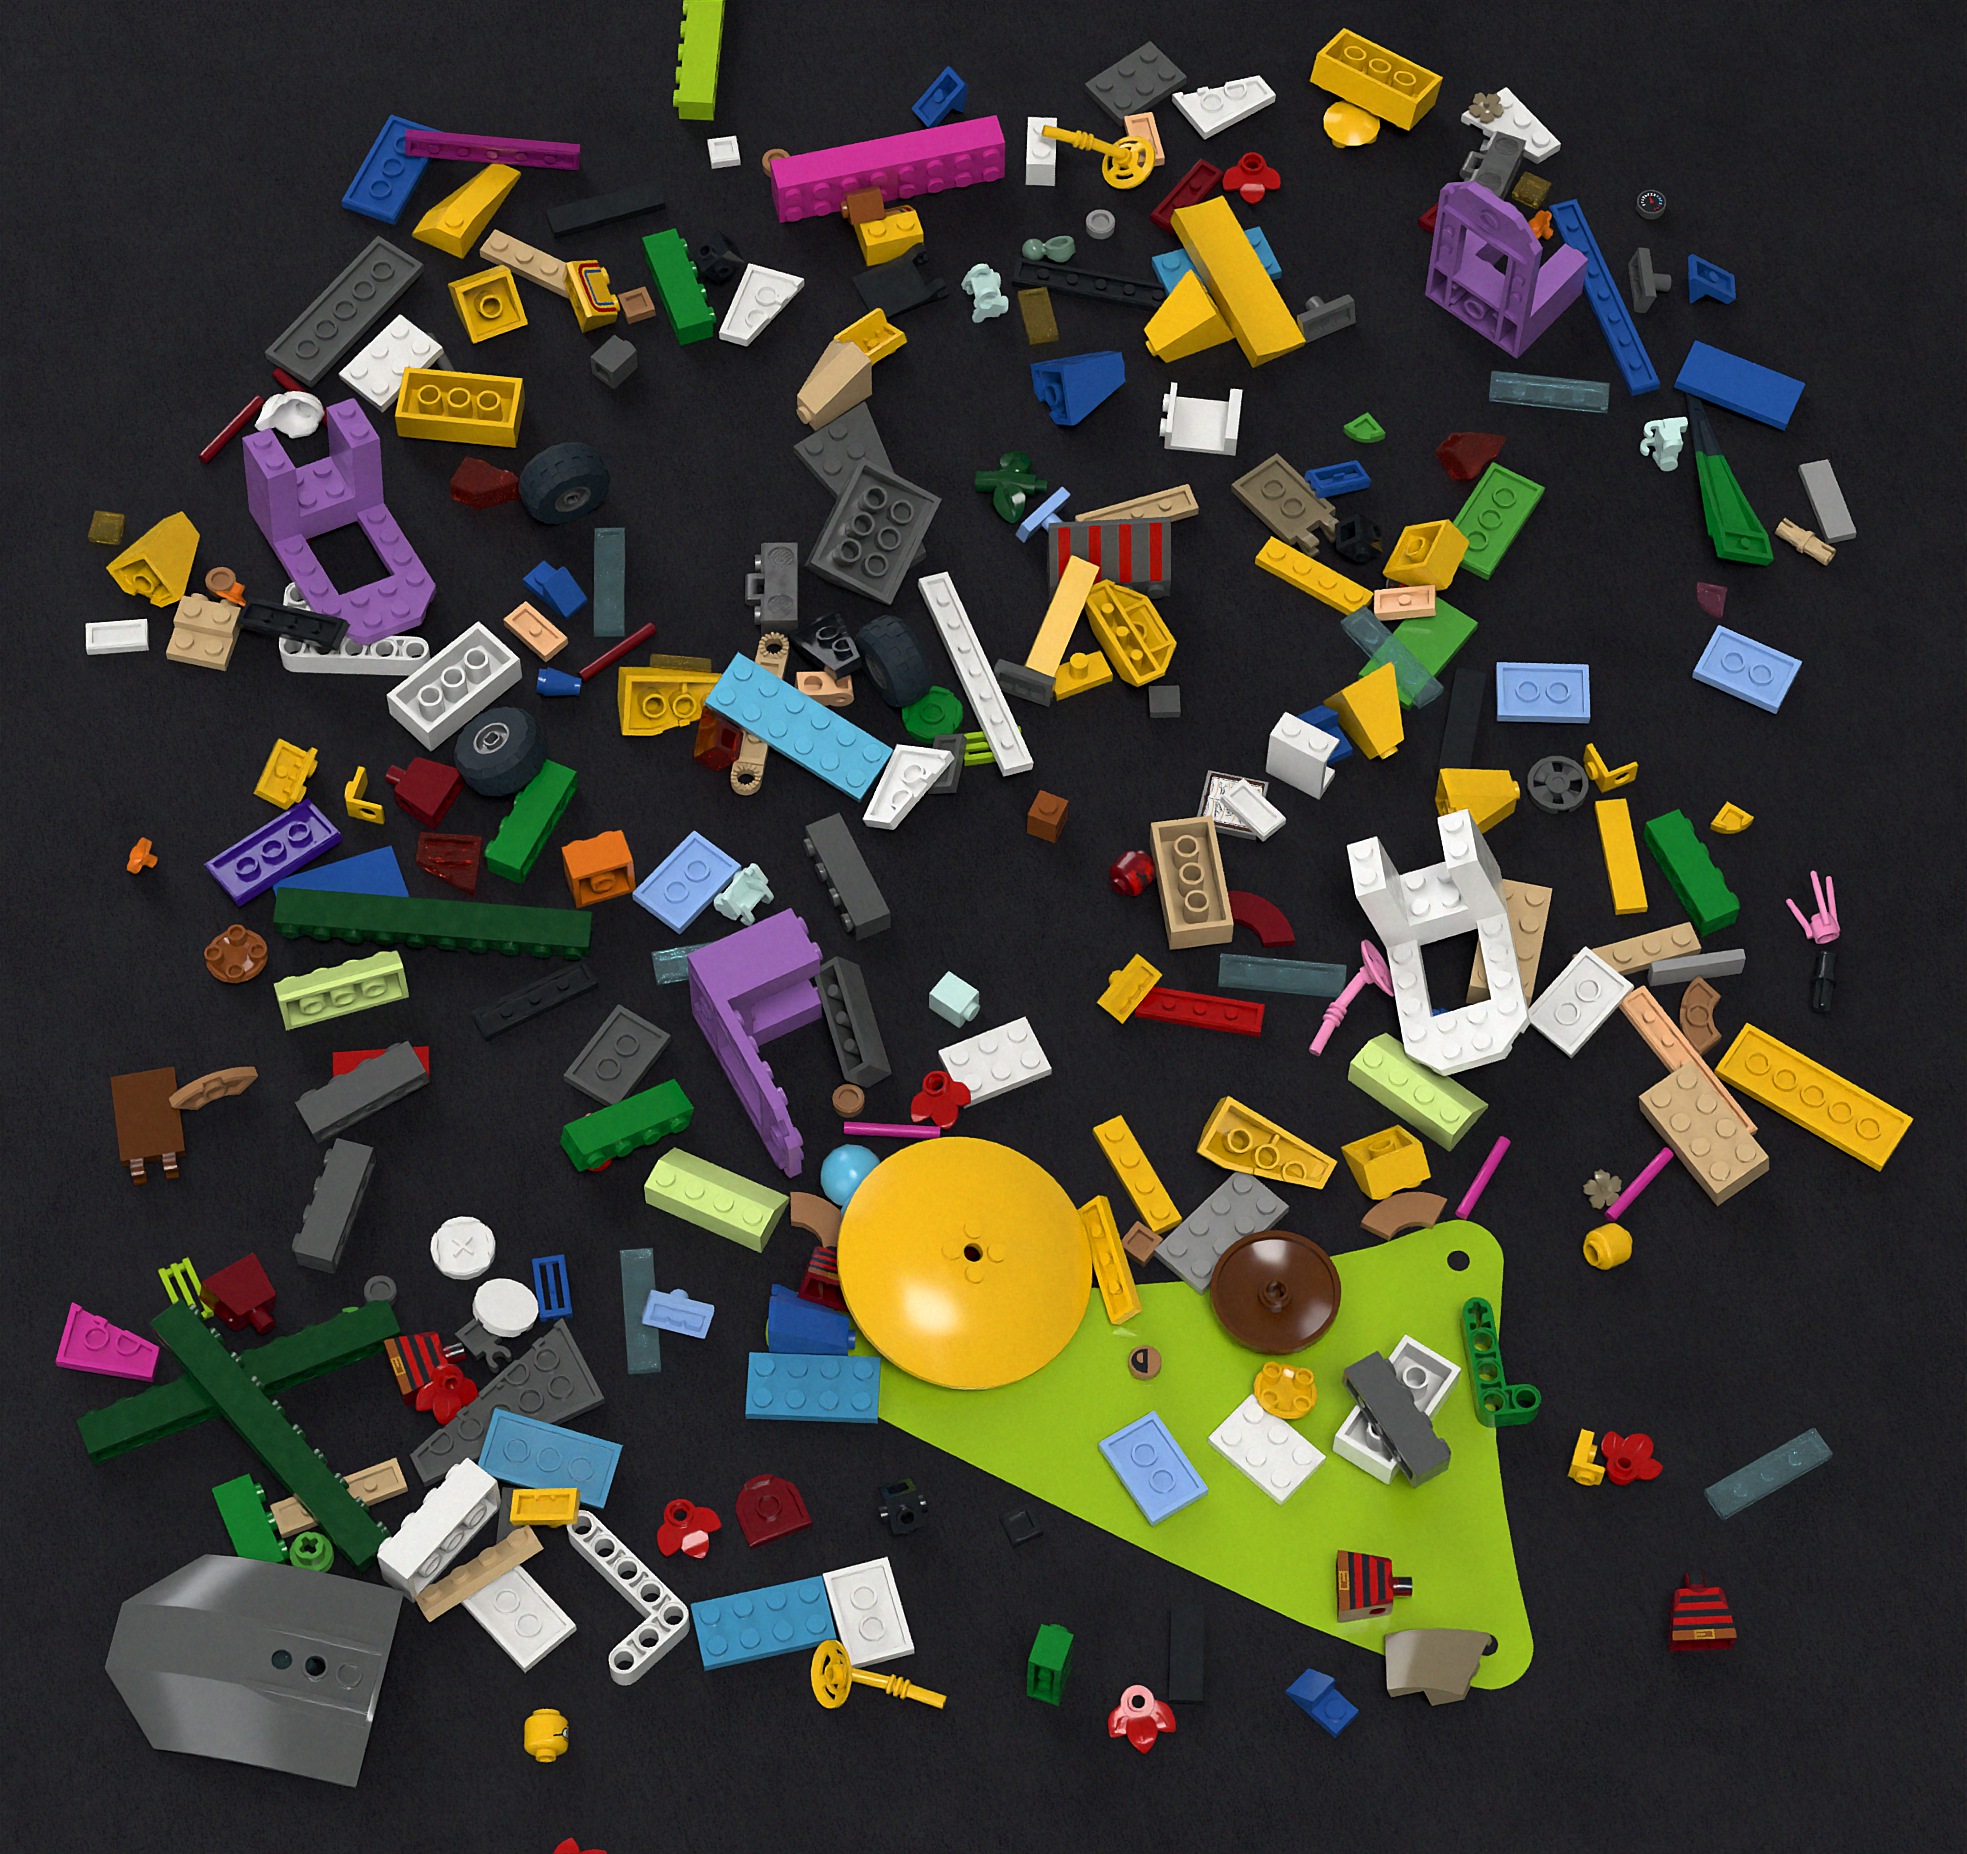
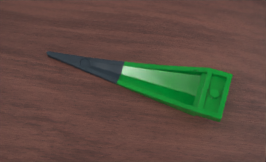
M1685 392L1708 535L1714 539L1717 556L1719 558L1767 566L1774 560L1768 534L1753 512L1731 472L1710 426L1700 397Z

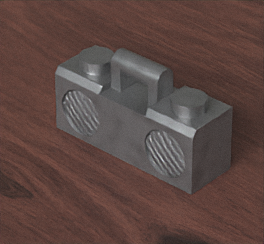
M1494 131L1489 141L1484 139L1479 153L1469 152L1459 175L1465 179L1464 182L1475 181L1482 187L1490 189L1495 196L1504 201L1522 163L1527 140Z
M797 543L761 544V555H755V573L745 576V603L755 606V625L761 624V636L769 635L771 632L787 636V634L798 629ZM757 585H765L764 594H757Z

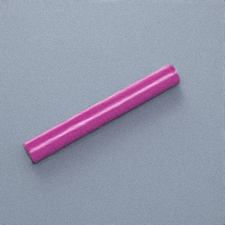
M844 1122V1134L936 1139L940 1138V1127Z
M1500 1136L1460 1203L1455 1212L1459 1218L1467 1219L1511 1142L1506 1137Z
M1664 1147L1604 1213L1608 1220L1614 1222L1671 1160L1674 1154L1669 1148Z

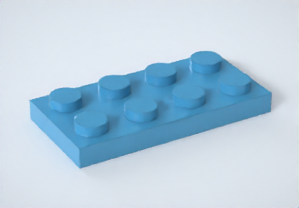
M1260 226L1245 230L1246 237L1271 281L1281 278L1282 270ZM1185 248L1152 257L1151 265L1159 282L1165 288L1164 292L1167 298L1185 273L1191 269L1208 290Z
M750 1352L746 1419L878 1423L881 1357Z
M495 1408L478 1466L496 1480L527 1489L577 1488L581 1493L580 1504L603 1511L623 1445Z
M822 1576L691 1604L705 1671L816 1647L826 1640H836Z

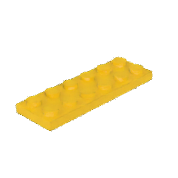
M1746 1023L1714 1071V1074L1719 1079L1879 1172L1913 1121V1118L1749 1023Z

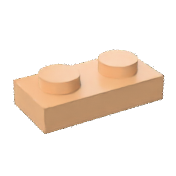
M1153 113L1125 116L1124 126L1127 136H1141L1147 139L1155 150L1156 159L1154 166L1165 165V156ZM1145 150L1139 152L1140 160L1138 166L1141 168L1146 159Z
M1435 585L1374 590V614L1376 621L1436 616Z
M526 601L503 619L504 626L545 662L568 645V638Z

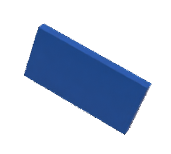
M390 115L342 199V207L396 225L432 160L430 157L405 155L406 129L442 131Z
M1695 340L1674 387L1785 431L1805 383Z
M391 845L283 878L272 886L275 896H277L278 887L409 897Z

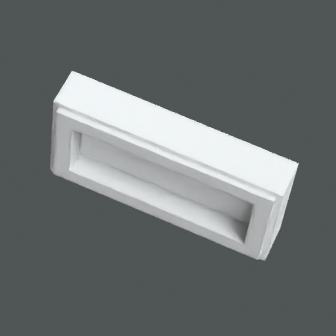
M147 619L86 624V651L88 655L149 650Z
M1244 778L1221 796L1220 802L1263 842L1286 824V818Z

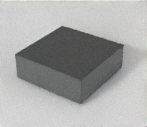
M1179 685L1149 686L1150 718L1180 717Z

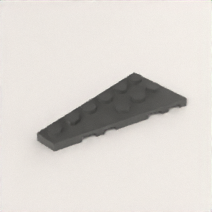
M865 401L794 446L795 455L836 500L854 464L861 457L894 473ZM922 541L908 569L926 558V550Z
M563 1318L554 1324V1328L547 1335L532 1344V1348L519 1360H514L482 1389L474 1401L467 1407H462L456 1413V1417L443 1429H438L410 1454L411 1461L424 1487L444 1479L448 1471L455 1464L460 1465L466 1458H469L475 1464L479 1462L495 1408L558 1426L605 1404L604 1397Z

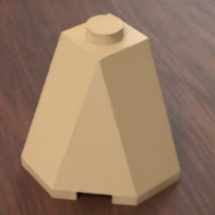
M838 339L831 341L797 395L798 409L796 411L800 420L804 424L809 423L817 431L872 395L871 360L853 341H847L844 344Z

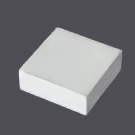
M736 136L707 140L712 169L741 165Z

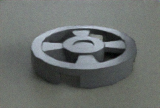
M1550 756L1540 759L1532 766L1527 776L1529 798L1540 810L1550 814H1558V811L1568 809V813L1575 811L1583 804L1588 793V777L1584 769L1576 761L1564 756ZM1552 763H1558L1562 768V772H1554ZM1582 780L1581 792L1569 790L1570 782ZM1533 782L1544 784V786L1534 787ZM1553 799H1562L1564 804H1555L1552 802Z

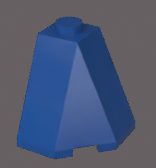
M1101 351L1030 364L1034 393L1040 402H1047L1052 410L1050 417L1055 424L1071 426L1078 424L1126 381L1124 373L1125 363L1121 352Z
M772 1284L768 1318L769 1353L848 1356L849 1349H855L856 1330L850 1329L849 1317L824 1305L797 1298L798 1293L781 1285Z

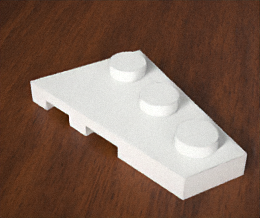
M1260 76L1226 82L1224 87L1209 90L1207 86L1198 88L1196 93L1183 95L1182 92L1172 94V102L1205 140L1274 103L1276 94Z
M1507 87L1497 93L1501 97L1498 104H1502L1504 109L1501 117H1494V121L1489 123H1481L1480 118H1474L1469 114V110L1461 116V122L1468 126L1473 124L1481 128L1483 134L1490 138L1494 131H1499L1527 140L1524 157L1536 164L1560 150L1561 143Z
M749 263L719 331V338L748 346L803 288L804 279Z
M897 744L863 817L866 826L894 830L955 759L951 751Z

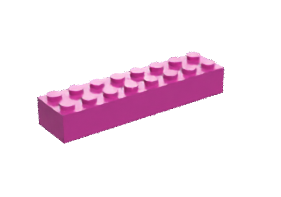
M997 115L771 160L772 198L779 222H794L802 218L817 215L824 216L832 212L841 211L839 202L844 201L842 192L874 185L881 189L884 203L886 201L901 198L908 199L925 193H937L945 189L966 187L970 184L985 181L991 182L1004 178L1005 140Z

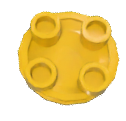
M1346 100L1334 103L1327 109L1323 118L1324 129L1332 139L1333 145L1338 148L1371 144L1376 141L1380 129L1379 116L1373 115L1368 110Z
M1266 1363L1262 1371L1257 1374L1253 1385L1254 1394L1260 1406L1271 1415L1282 1419H1298L1306 1416L1314 1409L1318 1398L1312 1371L1289 1364Z

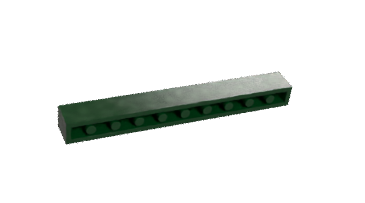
M278 887L273 920L276 933H280L287 938L309 935L314 939L325 941L335 937L343 938V940L350 943L373 940L380 945H393L394 942L406 943V945L413 948L436 945L443 950H455L457 947L469 948L470 951L476 953L499 950L506 955H518L519 952L532 953L533 956L539 958L562 955L568 960H581L582 957L590 958L593 932V914L590 911Z
M386 1298L381 1301H370L363 1305L361 1309L351 1313H339L330 1321L320 1325H308L292 1336L277 1337L261 1348L244 1350L239 1354V1357L245 1364L242 1370L249 1378L255 1375L266 1389L263 1394L269 1398L386 1352L384 1340L402 1337V1333ZM185 1373L174 1382L166 1385H154L148 1388L145 1393L133 1398L124 1397L117 1400L114 1405L102 1410H90L81 1418L76 1419L92 1464L95 1466L223 1415L192 1378Z
M180 1298L150 1322L153 1334L361 1575L378 1561V1549L388 1537L392 1536L381 1521L373 1522L367 1515L371 1512L359 1496L354 1499L348 1493L349 1485L341 1474L336 1472L333 1475L326 1467L328 1460L318 1448L311 1450L305 1443L308 1438L303 1430L296 1423L291 1426L284 1417L287 1413L278 1401L274 1399L270 1402L263 1394L266 1389L255 1375L249 1378L242 1370L245 1364L234 1351L229 1354L222 1345L225 1342L221 1335L213 1327L210 1330L205 1327L201 1322L204 1320V1317L194 1304L187 1306Z

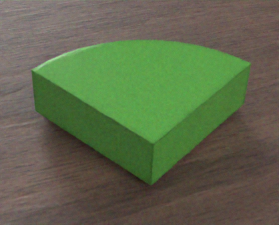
M1368 412L1345 425L1343 430L1351 439L1365 443L1380 441L1385 438L1386 433Z

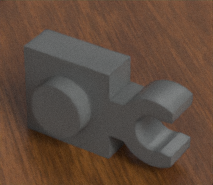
M474 1318L455 1333L456 1340L458 1342L461 1341L463 1347L476 1361L485 1356L488 1368L492 1372L497 1373L499 1368L494 1359L504 1357L510 1363L512 1361L511 1353L506 1347L497 1346L502 1342L501 1336L488 1332L482 1327L483 1323L479 1318L478 1320Z

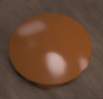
M236 924L230 926L227 931L217 936L206 947L204 956L207 968L214 977L223 982L239 983L248 981L261 972L267 962L268 950L265 941L260 935L251 930H245L242 925Z

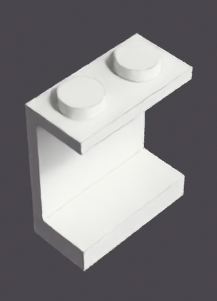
M1171 382L1170 394H1164L1163 411L1168 412L1167 419L1161 418L1160 436L1165 437L1164 448L1235 456L1242 390L1231 389L1229 402L1177 397V383Z
M1285 712L1270 734L1266 772L1320 799L1335 776V771L1327 767L1326 764L1340 740Z

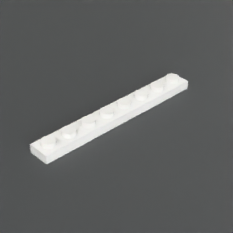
M948 572L920 578L918 582L920 592L1003 777L1031 770L1033 760Z

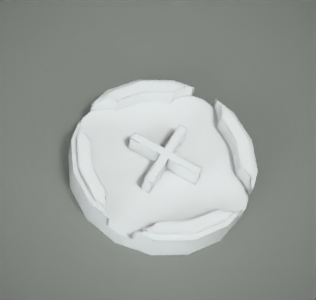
M457 1217L447 1220L441 1225L442 1227L437 1233L435 1232L433 1235L430 1250L434 1264L442 1274L453 1279L468 1280L480 1276L489 1269L495 1258L496 1243L492 1231L488 1226L486 1227L480 1223V1220L473 1217Z
M497 1278L485 1282L478 1288L472 1304L473 1315L476 1320L479 1318L483 1323L482 1327L488 1332L502 1337H516L521 1335V1332L530 1330L538 1314V1302L533 1293L523 1284L511 1279Z

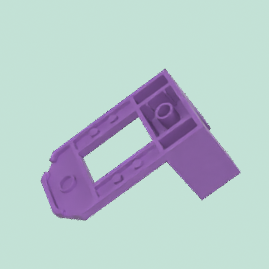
M1475 181L1447 183L1440 190L1425 295L1517 359L1582 294L1588 259L1582 252L1571 248L1565 243L1539 269L1543 247L1523 214L1509 202H1504L1495 196L1490 189L1482 187ZM1504 254L1508 256L1505 275L1493 266Z
M351 398L326 407L330 457L295 468L271 428L243 437L242 441L249 511L292 582L295 583L301 597L312 612L346 619L350 627L345 636L353 638L354 643L368 645L421 625L426 616V609L435 597L436 585L384 504L380 438L355 398ZM357 521L391 576L339 595L307 544L306 539Z
M791 908L687 954L692 1014L776 1166L779 1169L784 1168L789 1178L802 1173L801 1160L804 1159V1155L800 1146L803 1145V1140L797 1128L792 1125L786 1109L788 1101L781 1087L775 1088L771 1080L774 1077L769 1064L766 1061L761 1062L757 1053H759L758 1046L822 1017V1001L817 986L813 988L809 979L820 974V960L823 959L818 944L816 942L811 943L807 937L809 932L803 918H797Z

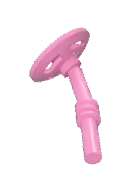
M1368 940L1361 942V952L1365 965L1360 968V972L1356 974L1337 1000L1330 1003L1326 1014L1323 1016L1324 1022L1309 1048V1052L1313 1055L1320 1056L1334 1028L1339 1027L1340 1021L1344 1019L1343 1015L1347 1013L1346 1007L1365 983L1371 984L1375 982L1385 993L1392 997L1395 996L1391 972L1380 953Z

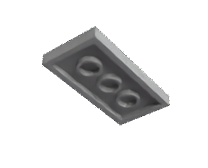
M1236 1171L1154 1249V1256L1202 1296L1211 1286L1214 1268L1222 1254L1239 1239L1256 1232L1270 1230L1288 1213L1289 1206L1253 1175Z

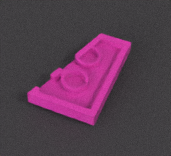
M72 1302L55 1362L57 1367L154 1382L161 1350L160 1347L145 1339L109 1324L108 1320L84 1311L81 1306Z

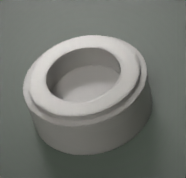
M1099 209L1089 213L1086 218V231L1091 237L1105 239L1113 234L1115 218L1110 212Z

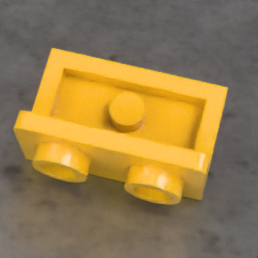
M876 308L834 336V339L840 340L842 344L847 341H853L871 360V367L885 356L894 353L897 348L907 342L904 332L887 323L885 314L880 308Z
M279 738L273 747L253 794L285 810L294 802L299 804L307 787L303 786L305 778H310L317 766L318 761L314 760L318 750L312 747L308 752H305Z

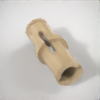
M1786 518L1783 519V522L1776 529L1775 535L1797 547L1796 550L1801 554L1805 552L1825 566L1828 565L1836 553L1835 548L1820 541L1815 537V533L1799 528Z

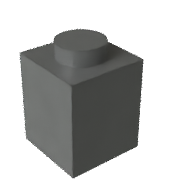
M613 335L591 356L592 374L612 389L617 388L638 368L635 347L629 341H623L616 335Z

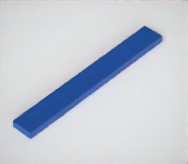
M1577 199L1549 206L1548 211L1552 214L1551 220L1562 244L1566 243L1571 248L1579 250L1588 259L1583 290L1631 396L1659 389L1660 381Z

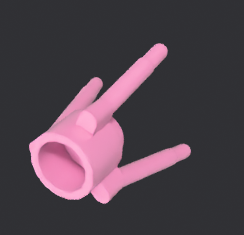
M1812 871L1810 874L1820 913L1811 917L1812 922L1809 925L1791 899H1787L1786 903L1804 928L1807 939L1814 938L1817 944H1825L1837 939L1841 931L1837 921L1832 878L1827 876L1826 890L1829 912H1827L1817 873Z

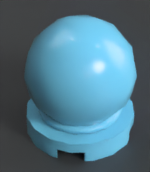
M843 1145L833 1149L823 1161L821 1186L826 1196L837 1205L843 1206L841 1209L842 1218L860 1184L881 1163L878 1156L863 1146Z

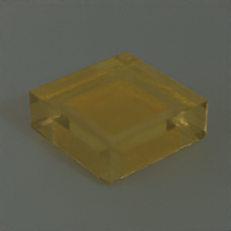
M1525 171L1512 191V198L1538 209L1551 188V182Z
M95 510L88 535L89 540L119 545L126 521L125 514Z

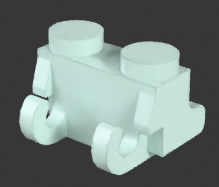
M987 264L974 266L971 271H968L961 283L963 290H966L967 294H975L976 299L973 303L977 309L973 311L974 314L972 315L975 323L982 322L986 317H999L1000 313H1006L1008 310V298L1001 296L999 290L1001 284L1000 275L997 272H993V269H989Z
M1679 417L1650 421L1644 427L1646 438L1641 442L1640 451L1643 455L1647 456L1649 454L1647 446H1654L1656 451L1653 452L1652 456L1662 471H1671L1678 466L1677 457L1683 446L1680 432L1686 431L1688 425L1687 418ZM1652 429H1656L1654 437L1653 432L1651 431Z
M751 863L748 868L735 873L731 885L724 893H719L715 897L714 907L732 920H736L739 915H742L743 917L740 921L745 925L751 926L755 918L750 911L760 900L769 904L774 899V896L766 885L768 882L766 876L758 865Z

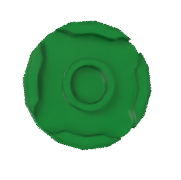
M932 686L928 695L911 705L902 707L903 725L907 733L917 741L933 744L935 735L956 734L959 731L963 722L962 704L954 697L950 690L939 686Z

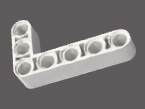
M295 583L289 584L285 590L283 605L310 611L304 600L296 602L303 598L298 592ZM344 636L337 651L279 638L282 663L287 670L292 672L411 676L431 660L428 644L420 637L390 636L368 645L354 643L353 638ZM298 651V653L296 654H289L291 652ZM329 652L326 655H320L321 653ZM354 653H360L357 656H351ZM384 654H390L387 657H382ZM414 655H421L420 657L412 658Z
M579 1510L577 1524L567 1525L569 1542L646 1618L641 1625L612 1650L608 1659L613 1680L620 1685H631L687 1635L690 1628L688 1609L592 1513ZM580 1526L591 1528L588 1533L583 1535L574 1532ZM604 1548H609L614 1551L608 1557H600L599 1555H597V1553ZM630 1570L636 1573L635 1577L629 1580L620 1577L625 1571ZM649 1593H655L660 1596L654 1602L643 1600V1597ZM671 1616H679L683 1619L677 1625L666 1623V1620ZM647 1638H654L658 1641L655 1646L650 1648L641 1645L642 1641ZM625 1660L633 1663L632 1667L628 1670H620L616 1667L619 1662Z

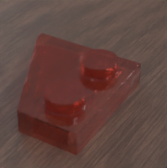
M420 832L416 863L423 869L465 892L475 895L483 844L482 836Z

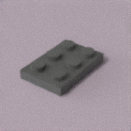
M1149 41L1085 83L1084 91L1121 127L1124 125L1125 116L1143 113L1187 83V76Z
M618 1004L566 1071L564 1081L607 1107L621 1102L630 1096L669 1045L671 1035Z

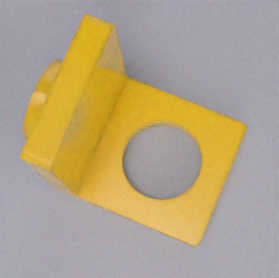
M1593 744L1586 745L1583 757L1585 771L1590 780H1595L1601 793L1635 780L1638 769L1637 762L1608 772ZM1628 772V774L1622 777L1621 779L1615 780L1618 776Z
M359 766L353 782L349 781L345 789L344 797L346 799L348 816L384 824L383 806L361 800L368 780L365 768ZM361 809H369L376 815L368 814Z

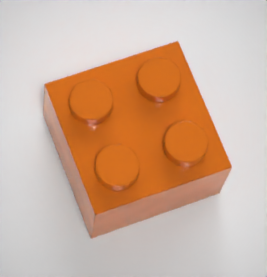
M622 830L603 832L598 837L585 841L576 840L565 847H561L565 878L576 909L636 890L633 860Z

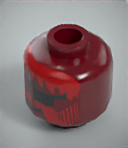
M1127 850L1109 868V876L1112 880L1110 882L1111 887L1120 895L1138 896L1155 878V864L1153 860L1141 850Z

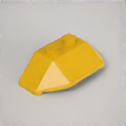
M1108 579L1092 585L1084 608L1093 634L1121 679L1139 687L1164 676L1177 643L1149 598L1129 588L1115 585V582Z

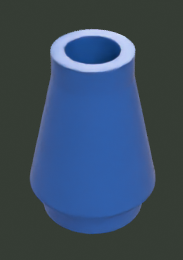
M547 667V669L539 668L536 693H542L543 697L579 696L582 678L571 676Z

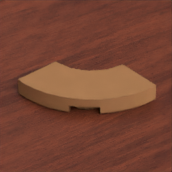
M1698 975L1688 986L1682 999L1679 1011V1025L1681 1033L1689 1041L1693 1049L1702 1057L1721 1040V1034L1715 1028L1712 1017L1713 1009L1719 1003L1721 996Z
M237 1067L218 1071L187 1084L169 1098L172 1108L198 1110L206 1103L223 1096L240 1095L258 1077L255 1067Z
M790 1192L791 1226L803 1227L814 1233L822 1243L823 1248L828 1246L837 1247L840 1225L843 1219L841 1211L830 1202L818 1196L802 1192Z
M1425 1192L1397 1194L1375 1205L1365 1215L1360 1227L1388 1241L1398 1231L1407 1227L1422 1226L1433 1229L1448 1199Z

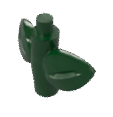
M1012 451L1000 458L998 471L976 472L975 491L994 492L992 500L994 508L1004 520L1010 524H1015L1024 512L1026 495L1035 496L1036 491L1048 492L1049 481L1037 479V475L1028 474L1032 467L1029 456L1024 452Z

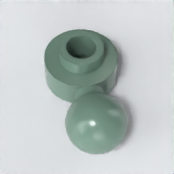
M1070 236L1054 237L1046 243L1033 238L1027 240L1022 247V253L1026 259L1037 261L1041 260L1044 255H1047L1049 259L1055 262H1065L1076 251L1073 238Z

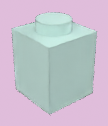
M948 971L929 993V1008L960 1028L966 1020L971 1021L977 1015L980 1009L979 991Z

